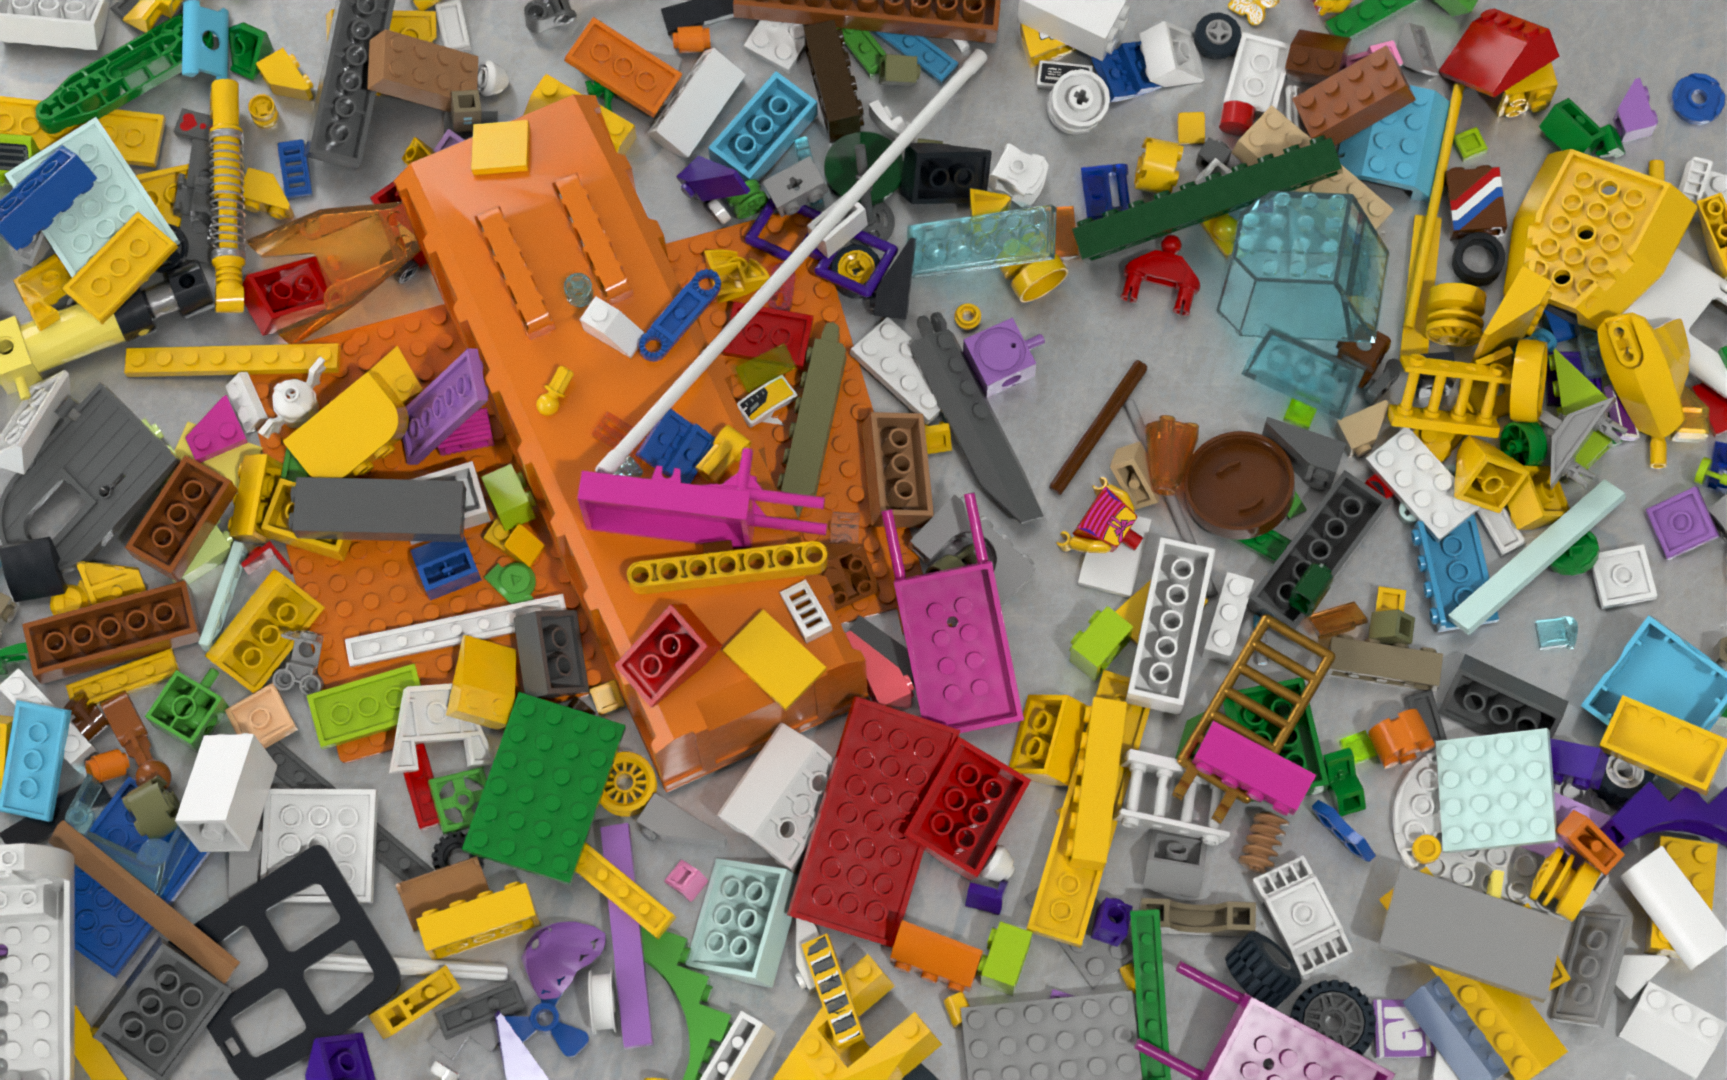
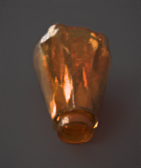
M1170 415L1159 416V421L1147 423L1144 430L1152 486L1154 487V492L1162 496L1175 495L1199 440L1198 424L1175 421V417Z

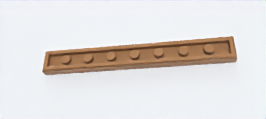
M63 820L57 825L49 840L53 847L72 853L75 858V864L223 984L230 980L240 964L236 958L66 821Z

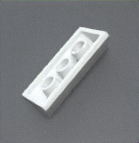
M66 370L30 387L31 397L28 400L21 401L0 434V468L23 475L26 473L60 418L55 411L69 396L71 397L69 373Z

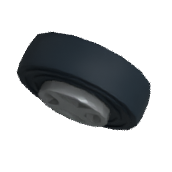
M1220 12L1210 13L1204 16L1196 25L1194 32L1195 46L1200 53L1208 58L1215 60L1225 59L1233 55L1238 49L1242 36L1241 29L1237 21L1228 14Z

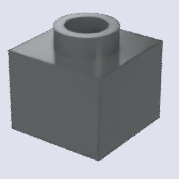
M1209 137L1197 154L1196 165L1205 169L1216 158L1226 166L1230 161L1232 150L1224 142L1213 140Z

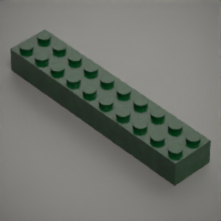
M1325 135L1313 138L1309 140L1310 145L1302 148L1299 147V144L1283 149L1284 154L1274 157L1273 154L1262 156L1257 159V164L1248 166L1247 163L1236 165L1231 168V173L1223 176L1221 172L1205 177L1206 182L1196 184L1195 181L1185 183L1179 186L1180 191L1172 194L1169 190L1153 195L1155 200L1146 203L1143 199L1128 204L1129 209L1121 212L1117 208L1102 213L1103 218L1095 221L1094 219L1092 220V217L1078 221V227L1073 228L1072 231L1082 260L1088 263L1342 174V166L1332 137L1326 139Z

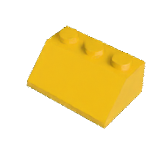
M268 454L245 455L243 463L239 465L238 477L240 482L237 489L238 492L233 498L235 509L233 516L230 517L228 522L230 537L238 541L266 544L270 541L264 535L261 526L281 478L283 464Z
M1028 695L1023 711L1024 720L1020 722L1009 767L1034 782L1046 785L1069 786L1082 732L1086 723L1083 722L1086 704L1069 695Z

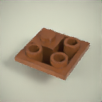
M829 543L824 545L827 550L828 564L826 569L817 575L827 577L834 592L835 611L880 591L862 543ZM818 553L808 555L812 563L819 562L822 559V556Z

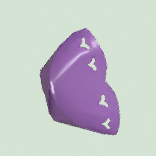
M558 922L536 931L527 942L521 960L538 997L541 999L558 998L572 983L576 971L588 966L601 955L606 942L605 933L595 926L579 922ZM538 938V947L532 949L533 942ZM598 938L599 940L595 943L596 947L593 949L591 941ZM588 954V956L584 957L582 961H579L580 955ZM565 976V979H563L561 981V984L558 985L557 979H560ZM542 989L551 992V993L545 992L544 994H541Z

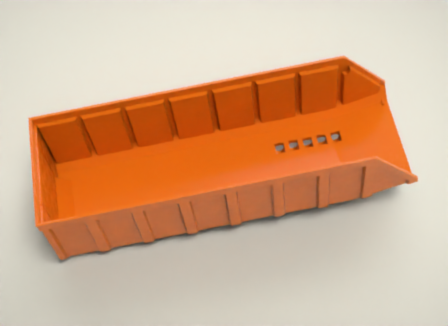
M573 94L512 120H528L530 125L528 171L473 175L471 170L473 137L410 163L397 176L394 184L465 350L478 349L479 358L483 363L482 373L484 383L488 388L489 403L667 793L761 751L780 723H784L798 733H802L849 712L854 696L870 701L867 693L866 659L861 650L852 649L835 613L834 592L826 576L815 574L652 594H637L630 588L627 578V570L633 563L704 554L703 544L587 530L577 499L582 471L596 472L595 467L611 450L615 449L705 350L708 343L701 330L699 317L667 355L656 362L644 359L639 348L633 357L629 358L583 330L580 318L596 296L621 311L646 333L683 288H681L669 263L665 237L658 221L648 218L636 193L632 168L625 155L616 153L596 95ZM652 340L645 347L648 352L656 353L661 350L662 345L660 342ZM716 358L671 409L691 424H698L715 438L726 425H730L752 442L750 449L753 450L750 475L757 477V483L762 490L778 492L767 469L763 442L757 431L748 429L734 400L731 375L724 360ZM558 367H567L573 371L574 376L564 392L566 396L565 398L558 397L559 409L554 415L544 416L537 410L536 402L542 394L548 393L549 390L545 388V385L550 384ZM648 434L625 458L623 464L613 475L652 479L655 468L636 456L637 451ZM741 460L738 462L734 461L716 484L722 485L737 474ZM697 472L690 484L709 485L713 483L708 482ZM662 473V476L664 478H669L668 476ZM755 501L766 516L799 520L792 505ZM755 527L751 548L801 543L800 532ZM784 556L779 559L778 563L782 566H788L792 564L793 559L789 556ZM756 559L749 566L752 569H761L765 563ZM725 563L721 566L720 570L724 573H730L736 566L732 563ZM698 566L691 573L695 576H702L705 574L706 568ZM667 570L663 573L662 577L671 580L678 573L675 570ZM639 573L633 580L637 583H643L649 576L645 573ZM805 579L832 625L831 632L807 644L780 595L781 591ZM802 590L790 596V599L793 601L806 593ZM807 600L795 606V608L799 610L811 604V602ZM670 604H687L723 647L698 672L657 705L650 707L614 665ZM763 609L827 669L787 711L723 653V649ZM812 609L800 615V617L804 619L816 612ZM818 618L806 624V627L808 629L821 621Z

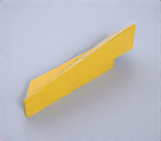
M140 0L123 18V21L146 33L153 28L162 14L172 18L183 0Z

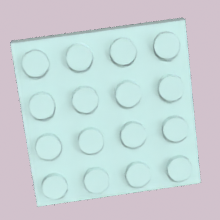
M1547 728L1436 741L1443 852L1456 853L1558 842L1550 731Z

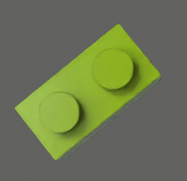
M512 464L481 477L505 531L536 518L532 507L536 506L534 498L530 491L524 492V488L527 487L525 479L521 472L516 474Z

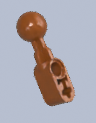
M123 691L100 703L123 749L125 748L129 757L135 759L139 767L135 775L137 786L159 775L168 783L164 786L167 790L172 781L171 771L164 762L154 760L151 755L150 749L152 745L147 737L149 734L128 693Z

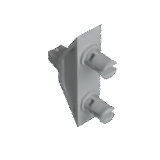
M1615 396L1570 413L1567 416L1560 413L1558 417H1555L1545 410L1539 417V422L1549 428L1546 434L1552 438L1551 491L1559 479L1565 475L1583 486V488L1586 489L1588 487V483L1580 475L1593 480L1595 473L1590 472L1575 462V457L1594 431L1599 430L1617 444L1621 441V438L1613 430L1624 435L1626 434L1627 428H1624L1608 417L1609 410L1616 402Z

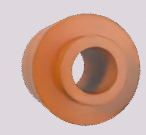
M702 25L677 27L678 32L673 33L674 49L679 48V54L704 52V49H711L709 28H703Z
M119 749L91 756L90 760L85 761V769L91 782L97 781L98 783L126 775V769L130 767L126 753H121Z

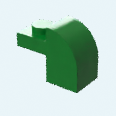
M1348 747L1323 755L1329 781L1327 790L1337 813L1342 817L1365 810L1364 788L1356 775L1354 754L1351 748Z

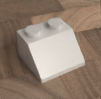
M1163 21L1139 33L1141 39L1140 48L1147 66L1146 75L1150 82L1163 87L1205 81L1193 32Z

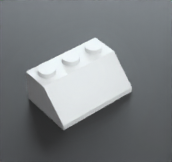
M1649 981L1642 987L1618 1038L1696 1079L1714 1052L1727 1026V1022Z

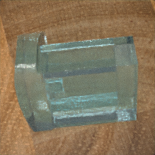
M1572 616L1535 622L1539 650L1563 647L1574 649L1578 634V623Z

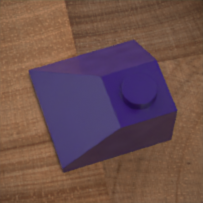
M363 1032L314 1039L305 1079L376 1080Z

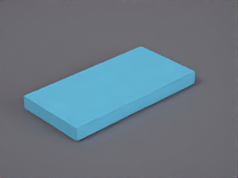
M16 700L0 793V812L48 822L53 821L72 710Z

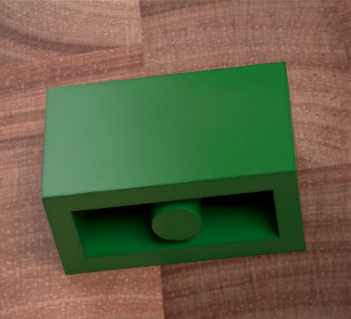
M1570 98L1555 104L1539 125V128L1545 133L1546 137L1562 150L1573 149L1588 155L1592 154L1606 135Z

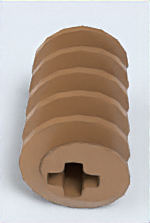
M1260 812V814L1254 815L1253 821L1256 824L1250 826L1252 834L1246 837V842L1249 845L1243 846L1242 852L1245 855H1241L1238 858L1240 865L1259 874L1267 873L1264 870L1265 867L1275 866L1268 858L1278 857L1279 854L1272 847L1282 846V843L1276 839V836H1285L1286 832L1280 829V825L1289 826L1290 824L1283 817L1270 812Z

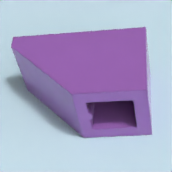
M1640 78L1634 80L1613 118L1615 128L1619 131L1622 143L1652 136L1658 124L1657 114L1655 110H1651L1649 105V91L1646 86H1643Z

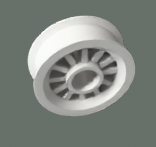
M613 969L610 970V974L593 975L589 971V1007L593 1034H596V1030L614 1029L615 1033H617V997Z

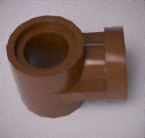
M80 693L71 699L63 709L72 710L71 715L75 716L72 723L90 742L110 724L94 703L90 706L86 704L89 701L88 696L85 693Z

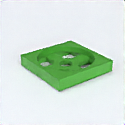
M483 767L428 781L443 835L470 828L474 817L472 807L474 803L479 802L487 781ZM464 779L476 782L482 789L477 791L467 789ZM452 781L455 793L452 797L440 799V791L447 783ZM461 795L467 796L469 799L468 804L461 805L458 802V797ZM453 808L460 810L463 822H452L445 817L444 811Z

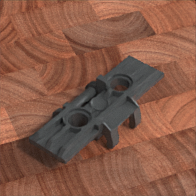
M193 139L187 178H185V174H178L173 214L181 218L180 229L188 239L189 251L185 261L193 262L198 260L201 264L212 265L211 251L216 248L211 246L215 239L210 235L216 231H213L210 227L216 223H213L210 219L216 215L210 212L212 209L210 204L212 197L210 194L214 190L209 186L213 182L209 178L199 177V174L204 171L211 173L209 170L214 166L209 163L213 159L209 153L213 150L209 147L210 142ZM202 221L205 223L207 230L204 233H197L193 230L192 223ZM183 243L177 248L179 254L182 252Z

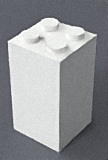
M1019 0L1017 22L1103 61L1107 53L1112 54L1117 44V39L1115 38L1118 32H1124L1129 22L1127 16L1131 7L1128 6V0Z
M254 734L204 735L175 819V822L200 852L250 851L277 769V764Z

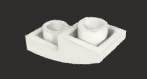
M878 99L869 104V116L879 129L893 141L910 124L909 122L905 123L901 116L893 119L888 107H882Z

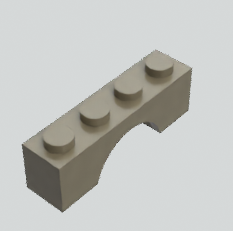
M1141 898L1139 910L1159 908L1161 934L1245 937L1249 932L1256 931V902L1227 901L1219 904L1194 905L1175 902L1171 899Z

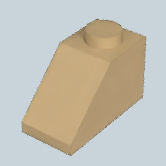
M1387 400L1337 420L1334 430L1339 440L1346 443L1344 450L1348 458L1354 455L1361 457L1372 451L1389 405Z
M1139 441L1116 449L1110 468L1122 490L1128 493L1135 510L1158 503L1159 496L1153 464L1142 443Z

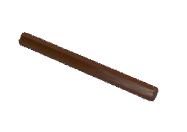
M1140 360L1134 361L1050 483L1049 488L1051 491L1058 495L1064 492L1146 373L1147 365Z

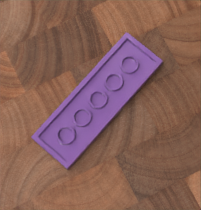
M467 349L406 406L409 424L402 438L408 465H418L488 401V388L484 383L483 363L479 358L478 349Z

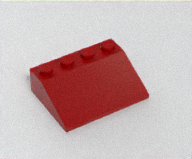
M1488 9L1481 13V17L1472 21L1438 71L1443 77L1489 96L1496 97L1560 56L1550 29L1497 9Z
M958 737L903 835L946 867L968 880H973L979 876L1031 779Z

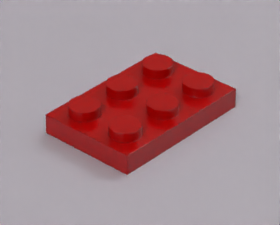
M733 303L730 321L745 306L744 303ZM762 307L723 350V355L804 369L814 316Z

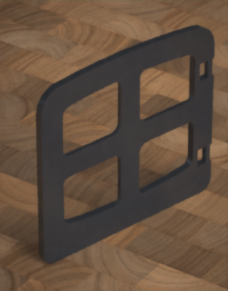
M321 845L311 846L193 924L218 945L246 926L268 961L267 969L232 992L206 1026L239 1080H268L306 1059L311 1054L314 1039L343 1035L393 997L401 984V972L396 961L331 854ZM315 884H319L323 887L338 912L340 921L298 950L290 952L286 949L269 921L267 911L293 895ZM170 940L168 941V942H169L170 944H172L174 947H176L177 949H179L180 951H182V950H181L179 947H177L173 942H171ZM349 941H355L373 970L374 979L345 1004L331 1014H326L305 981L304 974L308 968ZM284 989L303 1019L306 1029L275 1049L254 1057L243 1042L232 1020L275 990ZM231 1039H234L241 1051L235 1056L231 1054L225 1044Z

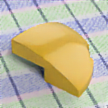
M720 249L704 251L707 269L717 272L721 279V290L716 296L718 303L733 300L761 288L770 278L765 268L753 258H750L748 263L744 258L738 257V252ZM710 279L712 287H714L715 282L712 279Z

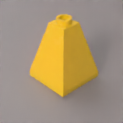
M1468 435L1457 451L1454 496L1456 499L1500 514L1530 471L1527 467L1487 441Z

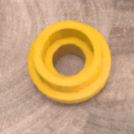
M965 303L956 309L954 319L960 328L971 330L980 324L981 312L974 304ZM970 314L973 318L970 321H966L963 319V316Z

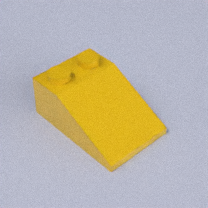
M463 635L446 716L495 730L506 727L515 700L516 649Z

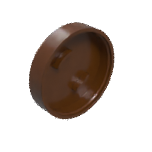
M1233 431L1220 434L1202 444L1191 456L1184 473L1186 503L1194 519L1204 529L1217 536L1237 540L1261 536L1278 526L1292 507L1295 497V478L1291 461L1277 443L1263 435L1248 431Z

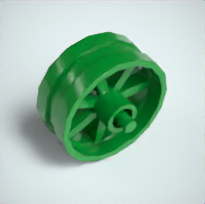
M1510 422L1504 426L1500 436V449L1502 452L1524 466H1541L1547 455V439L1543 429L1537 422Z

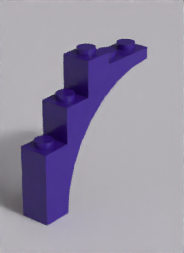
M1649 781L1600 830L1620 850L1637 838L1662 831L1688 832L1707 837L1727 847V787L1716 794L1708 803L1704 801L1698 792L1686 787L1668 801Z

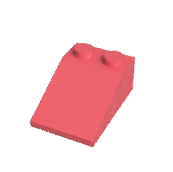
M852 631L846 632L845 634L852 649L861 650L866 659L867 692L871 701L900 711L911 708V698L914 697L912 690H914L908 674L903 676L899 667Z

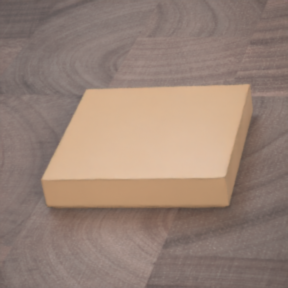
M273 683L225 709L236 734H254L264 748L271 746L298 730L279 690Z

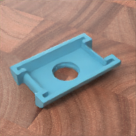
M197 0L183 2L182 75L193 78L199 72L216 76V80L228 79L229 11L225 8L215 11L201 7L200 1ZM205 31H210L216 35L219 40L218 49L211 50L204 45L202 35Z

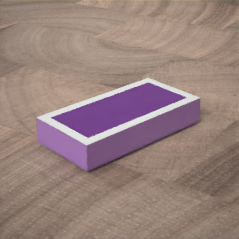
M1613 385L1604 387L1605 396L1608 399L1616 397V402L1609 410L1610 418L1628 429L1625 435L1615 430L1613 431L1621 440L1635 441L1639 439V432L1626 412Z

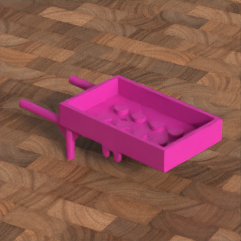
M743 448L739 472L722 485L681 483L679 468H674L671 478H664L662 476V466H656L652 479L582 471L577 499L587 530L696 544L730 540L732 541L733 548L749 549L752 547L755 527L826 535L827 524L769 517L763 513L755 501L824 509L825 497L762 490L757 483V477L750 475L753 450L750 448Z
M975 492L964 494L977 563L906 578L893 510L881 511L895 576L893 582L921 718L958 729L960 733L1024 720L991 560L988 561ZM949 617L957 618V624L955 626H949L947 624V620Z

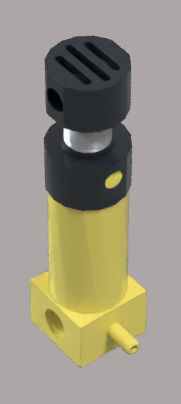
M196 260L168 270L169 283L159 285V287L157 286V288L155 287L148 291L143 290L142 286H140L103 325L79 304L59 310L60 319L42 331L38 330L33 320L20 324L18 319L13 316L0 321L1 386L8 395L18 392L21 400H28L31 397L29 387L43 380L41 374L43 371L122 342H129L158 331L155 321L158 316L160 317L180 309L184 318L188 319L215 309V301L199 261Z

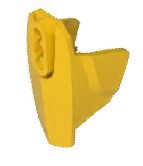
M1633 312L1606 318L1597 329L1600 352L1612 385L1626 412L1638 431L1657 438H1664L1670 435L1685 420L1680 398L1689 373L1691 355L1683 321L1680 318L1671 320L1653 329L1645 317Z

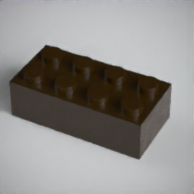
M835 20L804 26L803 29L805 52L829 143H834L845 135L860 132V127L864 126V111L861 99L857 98L856 91L858 89L855 76H851V62L848 52H845L843 44H845L842 28L837 29Z

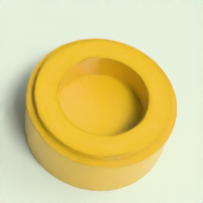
M1421 835L1412 845V855L1421 864H1431L1441 854V844L1432 835Z

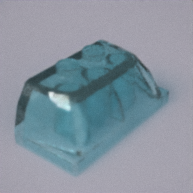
M1264 324L1241 374L1342 420L1365 369L1270 325Z

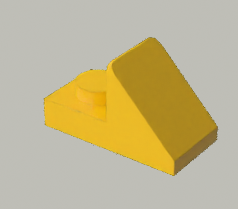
M499 517L496 518L483 537L485 542L530 568L545 547L540 540L521 524L505 531Z

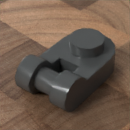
M1389 359L1383 374L1377 380L1371 379L1364 387L1363 391L1366 394L1363 398L1371 405H1374L1398 380L1402 369V364L1398 359Z

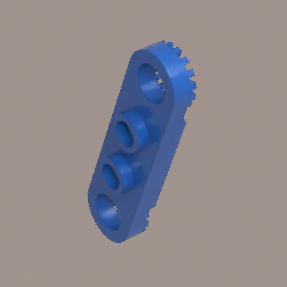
M702 269L700 272H697L692 280L685 285L655 320L650 329L640 339L639 350L644 359L651 362L663 359L714 300L721 290V279L717 272H714L712 269ZM704 278H709L715 282V285L712 289L705 291L699 287V282ZM655 340L660 342L662 347L659 352L651 353L646 350V344L649 341Z

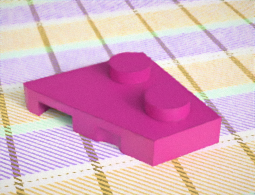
M227 395L223 396L185 437L195 461L199 463L248 443Z

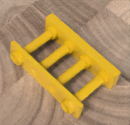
M1420 354L1401 355V364L1404 371L1409 372L1401 403L1398 405H1388L1386 414L1391 426L1498 438L1500 427L1495 416H1492L1500 383L1511 384L1512 376L1507 367L1497 363L1482 365L1432 359ZM1420 374L1436 375L1428 406L1425 408L1413 407L1412 403ZM1446 378H1461L1462 381L1455 408L1451 411L1439 410ZM1473 380L1489 382L1482 410L1478 414L1465 412Z

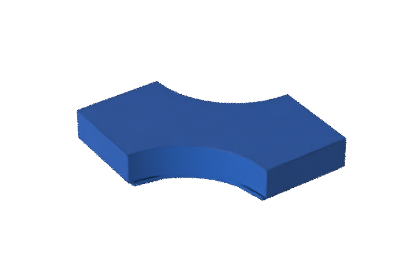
M1317 800L1312 805V810L1322 825L1336 835L1352 854L1366 862H1370L1376 856L1366 839L1353 830L1334 808L1320 800Z

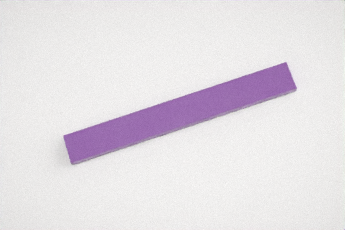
M629 823L600 827L603 857L636 883ZM608 899L623 1045L626 1050L654 1045L641 925Z

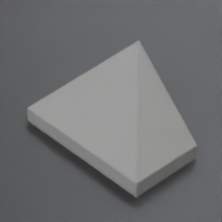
M1412 23L1406 24L1397 45V50L1403 61L1402 65L1421 73L1433 76L1438 75L1439 72L1425 27Z

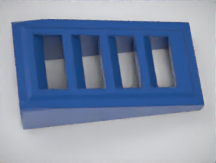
M299 139L278 143L285 197L292 199L312 196L308 157H304L306 148L304 140ZM299 161H301V163H302V164L292 165V166H288V165H287V163H293V162H299ZM303 172V175L289 177V174ZM305 182V186L290 188V184Z

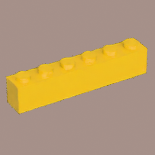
M1093 697L1091 706L1086 705L1083 722L1088 723L1087 732H1082L1080 749H1085L1084 759L1079 758L1076 772V775L1081 776L1080 786L1075 785L1073 802L1078 804L1077 812L1071 813L1069 829H1074L1073 840L1068 839L1066 856H1070L1069 866L1103 871L1105 868L1127 702Z

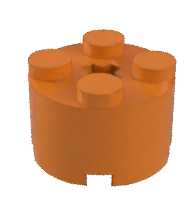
M1417 709L1398 713L1399 717L1392 720L1387 718L1368 731L1370 741L1384 769L1390 768L1399 762L1402 765H1406L1417 759L1416 753H1422L1435 747L1433 738Z

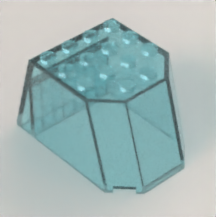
M1270 191L1239 214L1224 267L1217 313L1222 318L1224 317L1233 326L1235 332L1242 337L1375 343L1390 255L1389 250L1354 194Z

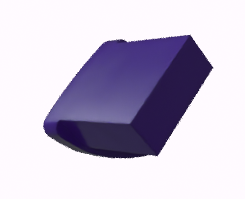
M1001 880L998 889L970 882L965 906L999 915L1009 881Z

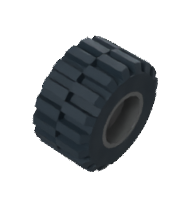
M1249 932L1225 957L1227 967L1236 982L1250 996L1273 1008H1277L1302 983L1296 965L1285 951L1274 941L1258 932Z

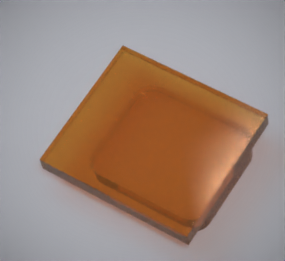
M1355 601L1313 613L1312 616L1308 617L1312 630L1319 639L1354 630L1356 626L1368 623L1367 617Z

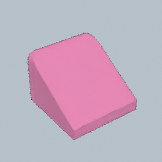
M681 859L664 882L692 902L707 884L708 879L698 869Z

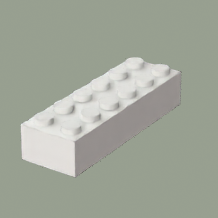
M1160 538L1125 700L1128 704L1180 715L1185 700L1215 549Z

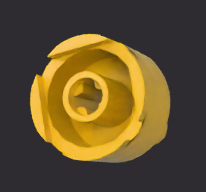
M1146 136L1141 147L1145 148V153L1142 152L1141 156H1139L1134 178V184L1136 185L1134 189L1156 194L1166 190L1172 193L1173 186L1176 187L1179 171L1175 169L1177 162L1181 161L1184 146L1178 145L1175 142Z

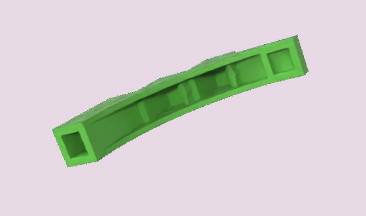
M641 926L645 962L656 970L669 984L686 1016L689 1030L690 1057L682 1080H700L703 1075L701 1074L704 1063H710L714 1052V1047H711V1044L714 1043L719 1046L722 1044L733 1025L732 1016L702 1005L703 1001H709L713 986L710 985L709 976L681 967V963H687L691 953L687 938L665 931L657 939Z

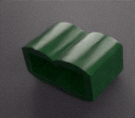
M1321 563L1310 564L1291 591L1292 595L1288 600L1289 604L1307 617L1312 616L1331 588L1330 585L1334 581L1332 571Z

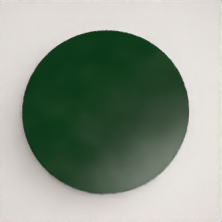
M865 131L845 135L838 139L830 147L825 157L824 176L828 187L839 197H842L855 185L857 181L855 176L858 174L855 145L865 144L869 169L893 142L880 134ZM901 154L873 184V190H871L872 205L884 202L886 198L891 196L900 187L904 163Z

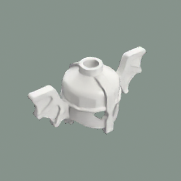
M319 357L312 365L306 382L291 379L285 380L280 384L277 383L273 388L272 400L274 412L278 417L269 418L258 433L269 439L272 433H280L283 424L290 428H299L318 413L319 404L313 388L321 383L319 378L326 369L323 365L325 359Z

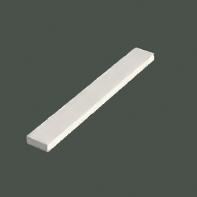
M559 594L345 639L349 665L350 667H356L461 645L463 635L485 640L516 633L513 619L515 617L534 611L567 610L564 595Z

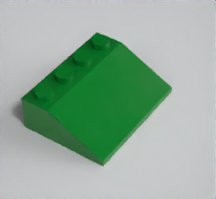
M1301 677L1278 682L1298 695H1301L1306 687L1305 681ZM1261 685L1238 690L1287 719L1295 706ZM1227 697L1223 702L1226 716L1273 743L1280 728ZM1310 703L1279 753V756L1316 774L1305 796L1327 792L1329 787Z

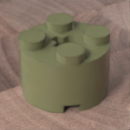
M159 775L128 792L122 798L127 810L133 812L137 819L134 821V826L142 837L147 835L152 842L158 841L180 828L175 819L181 803L174 791L169 792L164 788L168 783Z

